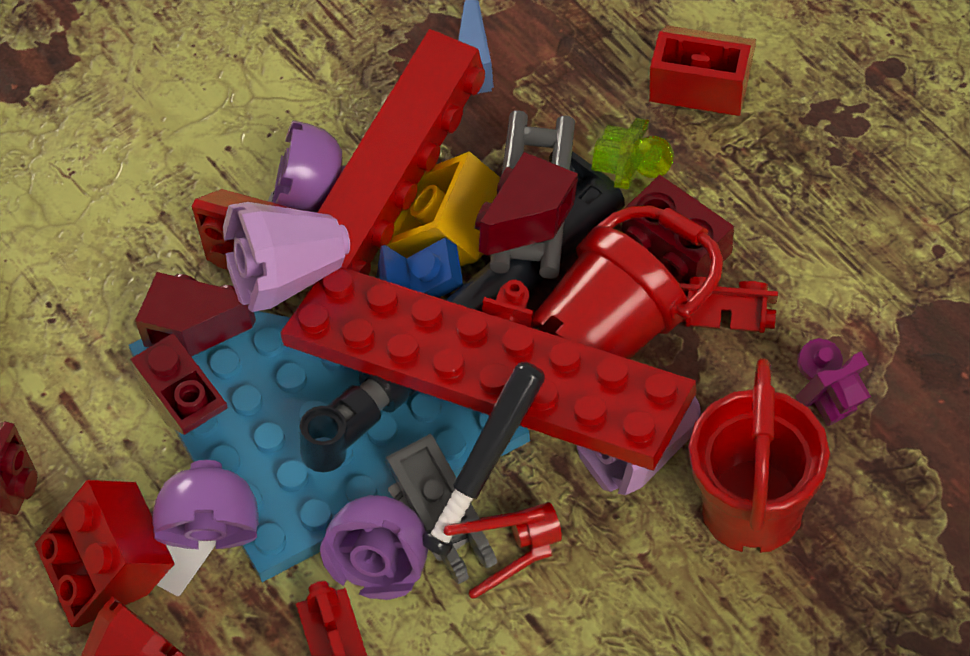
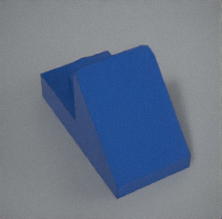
M443 238L408 258L383 245L380 250L376 278L441 298L463 285L457 245L447 238Z

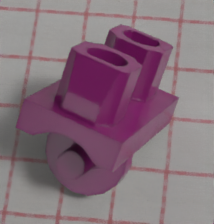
M817 338L810 340L801 348L798 354L797 365L801 374L809 380V383L795 397L807 407L815 403L827 426L853 414L858 409L857 406L866 402L871 397L859 376L869 365L861 351L854 354L843 365L840 349L835 343L827 339Z

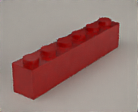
M429 29L317 212L336 218L338 224L344 225L348 231L350 252L345 254L342 267L369 275L371 270L370 263L376 253L381 249V246L389 244L394 233L395 221L402 210L409 209L413 204L417 194V185L425 171L429 172L434 168L440 155L441 144L448 133L456 131L463 116V107L471 95L475 96L480 91L484 83L485 70L483 69L478 48L432 29Z

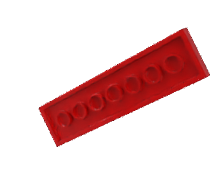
M344 267L339 268L314 284L280 332L284 346L369 375L378 376L384 380L490 415L515 366L520 362L531 363L543 371L545 380L519 426L652 471L655 470L696 395V380Z

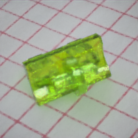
M635 118L629 129L612 125L606 126L603 137L598 138L595 143L592 170L616 174L614 187L628 190L638 172L648 178H656L659 174L665 175L673 164L674 151L671 145L661 137L648 136L643 138L649 128L650 120Z

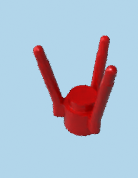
M551 502L532 506L518 512L480 517L479 520L444 527V534L451 536L511 526L518 547L528 546L530 549L528 553L470 589L468 592L470 598L475 599L535 561L552 556L550 544L560 542L562 540V532L556 511Z

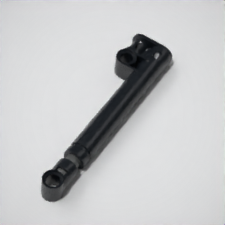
M573 151L570 170L578 173L575 202L564 223L560 265L576 252V247L595 226L612 213L620 211L625 207V198L617 184ZM553 152L549 156V162L551 163ZM511 259L510 269L506 273L493 272L490 269L489 262L446 300L482 312L484 297L496 300L500 288L508 281L519 280L530 292L545 278L539 273L540 262ZM361 372L359 375V387L355 385L349 386L327 406L313 407L302 416L299 425L302 461L308 468L316 472L324 473L337 469L345 461L347 449L380 421V411L394 412L409 396H412L417 391L384 380L378 376ZM321 437L330 438L328 441H317L315 439Z

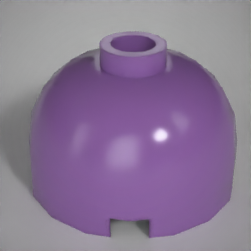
M293 120L285 142L290 143V148H286L284 156L281 155L273 203L317 213L345 168L342 165V149L336 138L325 129Z
M199 460L192 462L191 469L180 471L165 481L155 500L153 511L155 539L163 544L185 549H199V541L216 540V549H227L245 545L257 538L259 514L257 501L250 486L238 474L222 469V464L218 461Z
M368 495L347 503L337 512L326 530L325 537L321 543L320 554L324 567L333 579L342 586L348 580L354 585L364 587L360 590L359 595L370 599L390 600L408 594L412 590L414 583L420 579L428 554V549L423 545L422 541L423 534L426 531L423 522L415 511L401 501L387 496Z

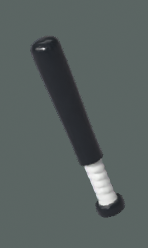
M520 362L515 366L468 459L453 484L455 490L443 509L439 521L436 522L433 530H427L423 534V545L430 551L441 556H447L451 552L453 543L450 540L453 535H445L443 529L447 525L459 524L461 522V518L465 515V511L470 505L469 503L473 499L478 498L491 472L532 405L545 380L543 371L537 366L528 362Z

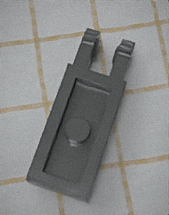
M429 434L385 458L387 467L410 508L415 511L423 522L425 531L435 528L436 522L439 521L443 509L455 490L453 484L457 479L433 435ZM471 502L460 523L480 519ZM483 531L467 533L477 560L486 569L497 564L494 551ZM465 534L453 535L450 541L452 542ZM453 546L451 552L447 556H441L452 578L457 584H460L469 579L468 570L463 559Z

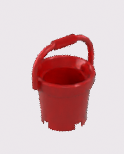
M651 205L631 206L614 212L595 226L576 247L577 261L533 314L531 328L538 326L540 331L631 359L656 335L668 334L685 318H689L711 295L722 275L724 260L720 248L708 235V230L671 208L663 210ZM649 217L659 220L661 226L696 246L702 245L708 251L711 260L708 277L699 290L688 300L679 282L663 263L640 243L613 227L633 218Z
M765 358L757 361L753 389L732 392L711 403L695 422L688 446L693 478L701 490L704 523L715 539L730 549L743 552V546L750 548L760 547V553L771 552L791 540L800 528L806 505L823 484L830 458L825 428L810 408L787 394L775 392V388L771 386V365Z

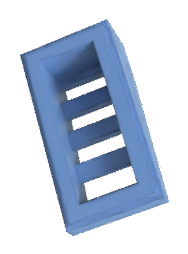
M465 0L458 40L479 49L483 69L485 70V79L478 93L490 92L494 88L492 64L479 0Z

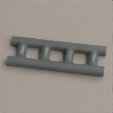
M517 110L510 113L502 174L507 167L512 169L515 167L524 152L525 145L553 148L552 163L570 170L575 120L572 117L560 116L556 120V128L548 129L527 126L528 115L523 111ZM565 220L554 239L491 254L490 269L495 273H506L510 269L511 259L540 262L539 273L542 277L547 279L558 277Z

